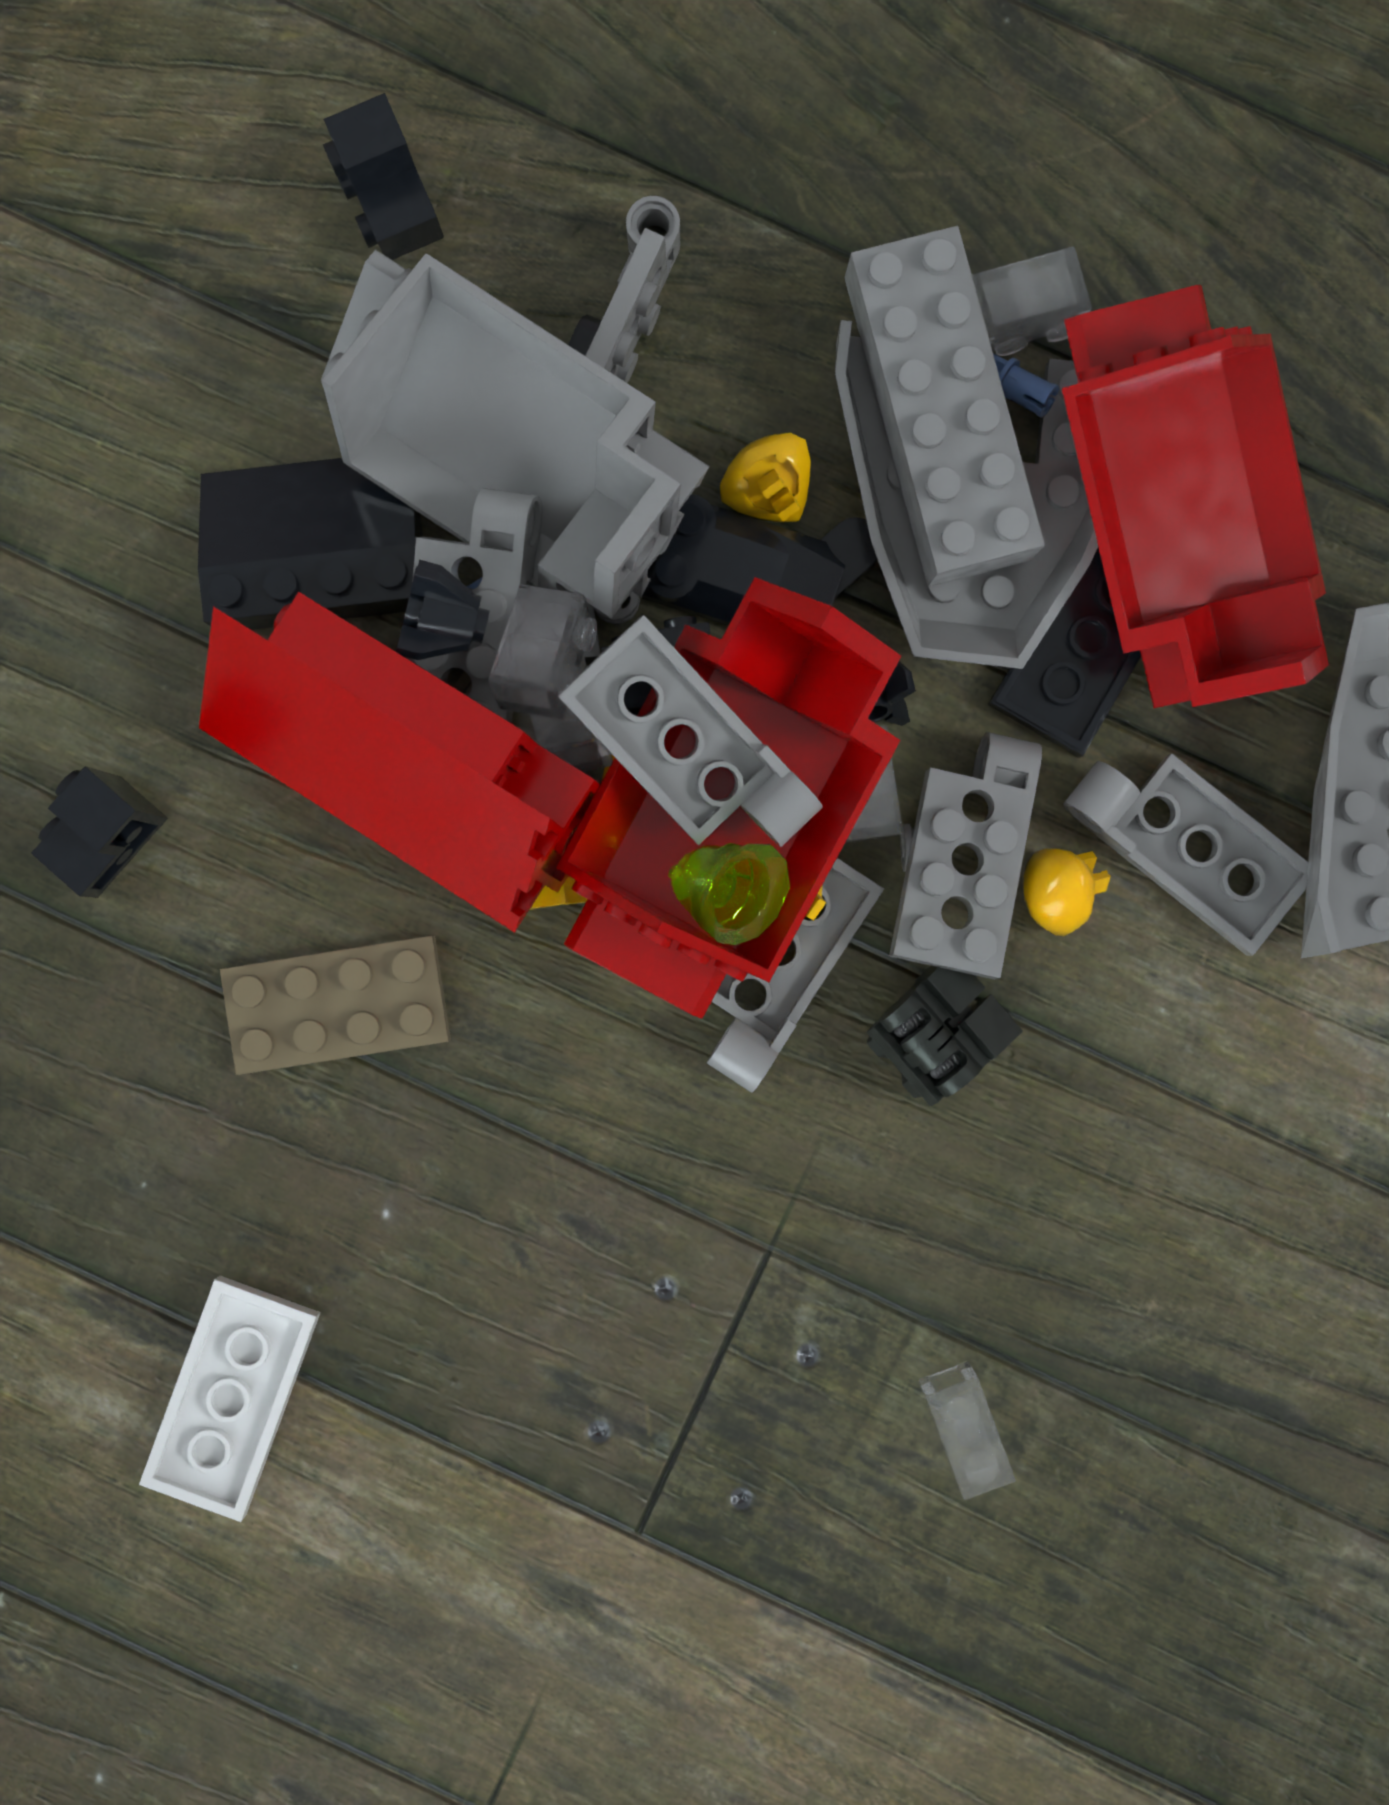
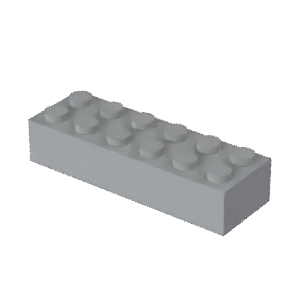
M954 226L851 252L844 279L927 587L1031 561L1045 546L959 227Z

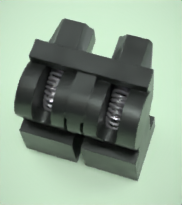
M935 966L926 968L915 980L916 983L866 1031L869 1035L867 1039L868 1046L879 1058H889L902 1073V1085L913 1098L923 1097L929 1106L938 1103L943 1097L947 1098L967 1085L989 1061L996 1058L1023 1032L992 994L969 1006L985 989V986L975 975Z

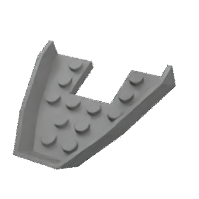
M841 320L836 340L835 376L871 543L913 656L1023 669L1090 566L1098 548L1062 393V388L1078 383L1074 362L1059 359H1049L1047 362L1044 380L1059 385V392L1056 396H1050L1055 401L1048 413L1040 418L1035 463L1023 462L1045 546L1031 561L927 587L861 338L850 336L852 321Z
M1389 603L1356 609L1338 678L1314 787L1301 958L1336 953L1341 950L1389 940V837L1387 832L1389 830Z

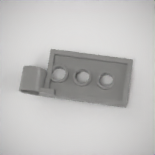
M646 196L637 200L627 213L626 230L630 255L617 280L618 287L586 353L587 358L626 383L630 380L638 360V354L633 352L641 333L649 336L657 322L661 306L656 304V301L680 251V217L678 211L670 201L660 196ZM659 226L663 228L667 232V234L665 236H662L656 232L647 229V227Z
M482 488L474 503L470 543L430 537H416L413 578L420 559L442 565L460 581L458 568L464 558L471 557L480 564L483 571L482 581L477 588L469 589L474 594L482 596L479 608L490 610L482 644L472 642L468 652L460 651L422 660L407 659L447 684L448 675L453 668L464 670L470 676L472 682V689L468 697L512 724L526 582L533 579L536 546L542 526V502L540 497L536 495Z
M641 615L557 696L698 845L739 806L780 847L823 808V805L811 790L767 745L763 744L644 615ZM639 681L651 685L656 693V704L653 710L643 716L631 714L624 704V694L627 688ZM675 725H687L695 734V747L688 756L674 758L665 749V735ZM725 767L734 776L735 784L733 791L724 799H712L707 795L704 788L705 777L712 769Z
M986 732L977 750L973 777L931 767L925 771L889 953L890 957L994 980L1001 978L1042 760V747L1040 744ZM975 793L985 799L988 805V814L983 822H974L965 816L962 810V801L966 794ZM957 846H967L976 853L978 868L973 875H963L954 868L952 853ZM947 899L960 900L968 910V920L961 929L951 928L943 921L941 909Z
M1173 754L1167 755L1140 789L1114 767L1097 761L1063 803L1067 812L1246 956H1253L1306 890L1308 861ZM1151 798L1161 799L1169 807L1170 818L1162 828H1154L1145 820L1143 814L1144 806ZM1195 831L1206 834L1212 844L1211 854L1203 862L1193 860L1186 851L1187 838ZM1236 865L1247 867L1254 878L1252 889L1243 896L1234 893L1228 884L1229 873Z
M838 858L822 885V897L826 902L824 910L814 921H802L792 940L795 945V954L792 960L785 965H779L770 982L749 973L744 979H755L763 984L766 991L764 1003L755 1010L741 1008L735 1001V990L741 981L727 974L712 1000L713 1003L735 1018L706 1063L751 1093L769 1071L779 1052L796 1028V1023L884 890V888Z

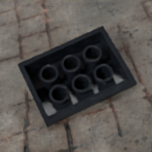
M342 458L201 474L198 575L204 623L211 626L214 606L251 630L271 628L274 626V621L280 610L285 605L292 603L298 592L342 619L406 612L412 587L416 537H423L420 513L343 463Z

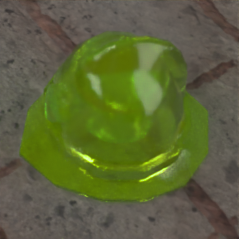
M728 843L724 846H702L685 854L678 864L670 868L668 873L676 898L684 909L693 916L701 929H704L716 942L730 945H738L759 937L777 918L790 888L787 861L770 844L739 845Z

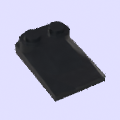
M691 494L679 510L684 516L666 551L661 555L659 554L648 569L647 577L650 578V581L642 595V598L729 626L754 577L832 606L846 565L832 553L825 541L711 505L699 495Z

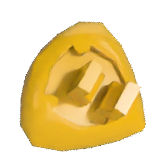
M793 433L768 435L750 442L739 451L724 474L720 483L721 502L738 513L758 519L775 522L799 521L807 501L810 482L811 459L806 439Z
M1045 848L1036 851L1026 864L1023 876L1024 901L1030 916L1038 925L1056 936H1066L1087 922L1092 912L1094 895L1107 891L1111 876L1107 870L1100 873H1092L1097 859L1093 851L1075 855L1073 852L1064 849Z

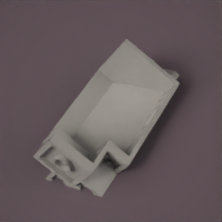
M376 249L365 261L321 378L343 463L464 543H470L474 503L482 488L539 496L542 502V526L536 546L533 579L527 580L526 583L555 603L559 601L568 589L610 618L615 615L631 592L642 597L650 581V578L647 577L649 567L659 554L661 555L666 551L684 516L679 510L695 488L700 486L709 466L653 430L656 404L654 400L427 253L413 269L403 268Z

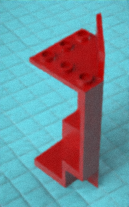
M1194 285L1064 319L1078 383L1062 388V393L1123 654L1140 650L1153 708L1191 701L1192 707L1307 684L1329 666L1315 600L1326 594L1271 333L1253 334L1251 326L1238 329V326L1224 329V327L1211 329L1202 285Z
M754 577L722 639L685 625L674 648L763 744L767 745L821 802L823 808L782 847L778 846L740 806L698 845L620 762L614 758L556 867L575 879L571 889L587 898L564 945L581 956L700 1019H703L726 974L743 982L749 973L770 982L901 741L868 719L901 655L833 606ZM653 688L637 716L646 715L653 710L656 704V693ZM684 724L671 727L664 738L665 749L674 758L688 756L696 744L694 732ZM725 767L712 769L704 780V788L707 795L715 800L724 799L729 796L735 784L732 772Z
M300 592L297 593L292 603L285 605L280 610L274 621V630L268 640L213 606L199 729L514 933L544 886L557 893L559 892L568 875L556 867L600 786L595 779L538 745L523 730Z

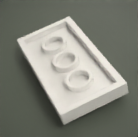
M223 1276L214 1279L139 1485L241 1522L247 1515L321 1312Z

